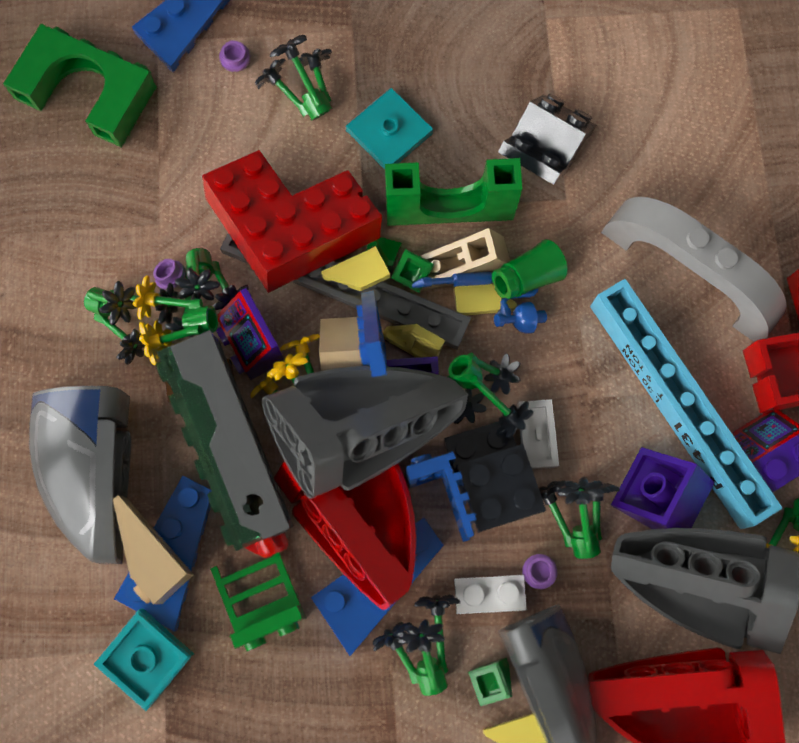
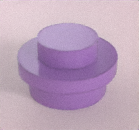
M229 41L223 45L219 59L226 70L238 72L248 66L250 53L248 48L241 42Z
M165 259L161 261L153 272L156 284L164 290L167 289L169 283H172L174 288L178 287L175 279L184 278L185 267L176 260Z
M536 554L525 561L522 574L524 575L525 582L532 588L545 589L555 582L557 567L550 557Z

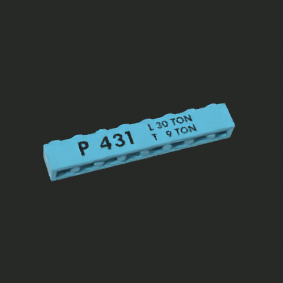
M623 279L598 294L590 308L691 458L715 482L712 489L739 529L754 527L781 510L783 507L627 280Z

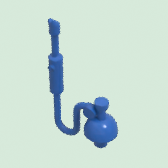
M490 271L453 274L452 277L446 278L422 277L414 282L412 287H431L432 285L453 284L454 287L492 284L493 281ZM539 288L532 290L520 297H513L511 299L528 298L535 296ZM507 298L501 299L500 309L494 316L496 327H503L504 324L512 323L518 331L526 334L534 333L538 323H545L547 321L546 311L536 310L532 302L521 303L515 307L511 315V310L507 304L509 299Z

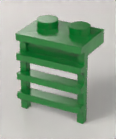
M280 552L222 578L218 566L210 568L235 632L230 635L235 649L245 646L248 652L266 644L265 636L278 631L279 636L282 637L300 629L298 622L306 619V615L303 612ZM274 564L277 565L281 576L230 598L226 585ZM284 583L288 593L287 596L237 617L233 607L234 604Z

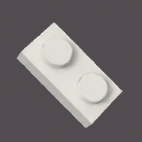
M552 399L528 401V410H533L534 414L524 421L526 429L520 430L521 444H524L532 469L556 468L559 466ZM525 401L518 402L517 408H519Z
M524 575L454 579L455 598L460 600V603L456 604V614L527 610Z

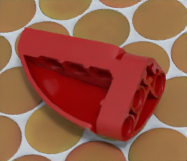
M284 462L276 473L274 481L292 504L301 499V502L292 509V515L327 557L380 609L386 610L409 591L413 580L416 557V528L410 492L399 464H395L351 490H344L339 486L311 499L303 492L286 462Z
M721 647L685 651L617 664L588 674L593 709L615 731L632 743H786L777 673L773 662L762 649L729 652V661H726L725 651Z

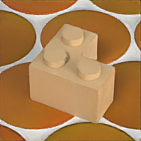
M357 317L320 319L319 356L321 371L363 366L359 351L360 342Z

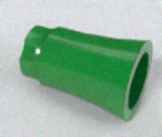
M544 239L529 251L504 263L501 268L493 271L492 281L495 291L502 299H511L513 297H520L545 285L563 281L568 272L567 262L559 246L549 239Z

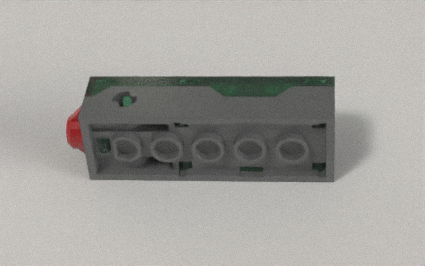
M207 331L157 351L160 362L156 363L157 371L162 381L168 382L169 386H171L173 394L168 395L169 401L175 414H180L184 419L186 426L181 428L182 434L188 447L193 446L197 452L199 459L194 460L195 467L202 480L206 479L209 482L212 492L207 493L213 511L215 513L220 512L225 525L220 528L227 546L233 545L235 551L245 548L263 558L287 549L289 542L285 532L288 531L287 529L294 527L279 487L274 481V475L220 341L211 331ZM255 495L260 496L263 500V505L259 506V514H255L250 509V504L254 502L253 496Z

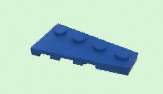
M165 0L135 23L132 29L144 44L174 73L179 66L178 61L185 52L189 53L195 46L196 38L203 29L207 30L213 23L212 18L219 9H224L230 0Z
M374 290L361 293L362 304L356 305L361 361L363 366L370 364L372 377L387 375V350Z
M182 476L157 520L154 529L192 572L193 567H195L198 555L197 550L201 535L204 533L214 491ZM128 572L114 600L135 611L143 608L161 625L172 631H177L181 609L189 589V580L163 604H153L152 602L147 604L134 591V587L137 584Z
M424 517L415 523L416 557L412 583L444 546ZM344 574L311 597L349 656L353 654L394 605L392 604L386 610L380 609Z

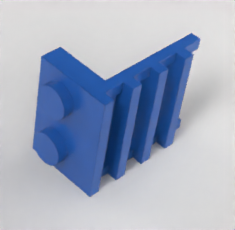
M454 452L432 458L431 454H425L411 459L412 464L406 467V479L409 488L442 478L462 541H469V538L474 536L471 525L477 519L474 513L467 515L465 505L469 500L468 493L460 494L458 486L463 478L461 472L453 474L452 466L456 459Z

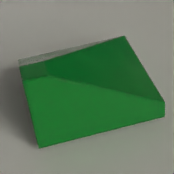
M380 237L369 243L366 251L376 246L388 271L393 273L402 243Z
M405 249L391 278L420 293L422 287L413 288L412 284L422 277H428L434 263Z
M507 657L468 672L480 706L513 696Z

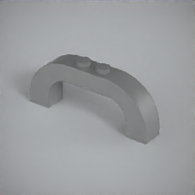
M648 197L627 199L601 232L626 251L636 241L653 244L722 291L735 303L740 311V316L732 327L753 342L766 339L786 312V299L781 288L763 267L699 221L668 203Z

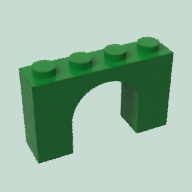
M40 24L3 85L15 100L42 111L58 83L66 76L78 71H91L102 75L105 79L103 91L85 122L94 136L122 147L157 88L150 70L138 62L132 64L123 60L120 55L113 51H102L86 39H75L59 27L50 28Z
M520 158L486 160L484 174L480 180L468 186L451 189L433 188L422 184L419 175V162L385 164L387 226L513 221L523 190Z

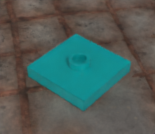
M392 88L346 125V131L384 169L385 164L400 163L433 134V128Z
M141 608L93 665L141 708L147 711L192 658L194 653L146 610Z

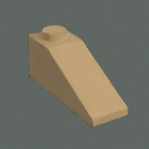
M490 228L420 256L434 263L428 275L431 278L452 277L453 274L488 271L493 273L494 270L501 268L504 263L510 261L504 236ZM452 284L432 285L431 287H422L421 291H426ZM410 288V291L412 293H417L415 290Z
M117 495L113 499L130 577L137 584L134 587V591L147 604L150 602L153 604H163L194 574L129 499Z

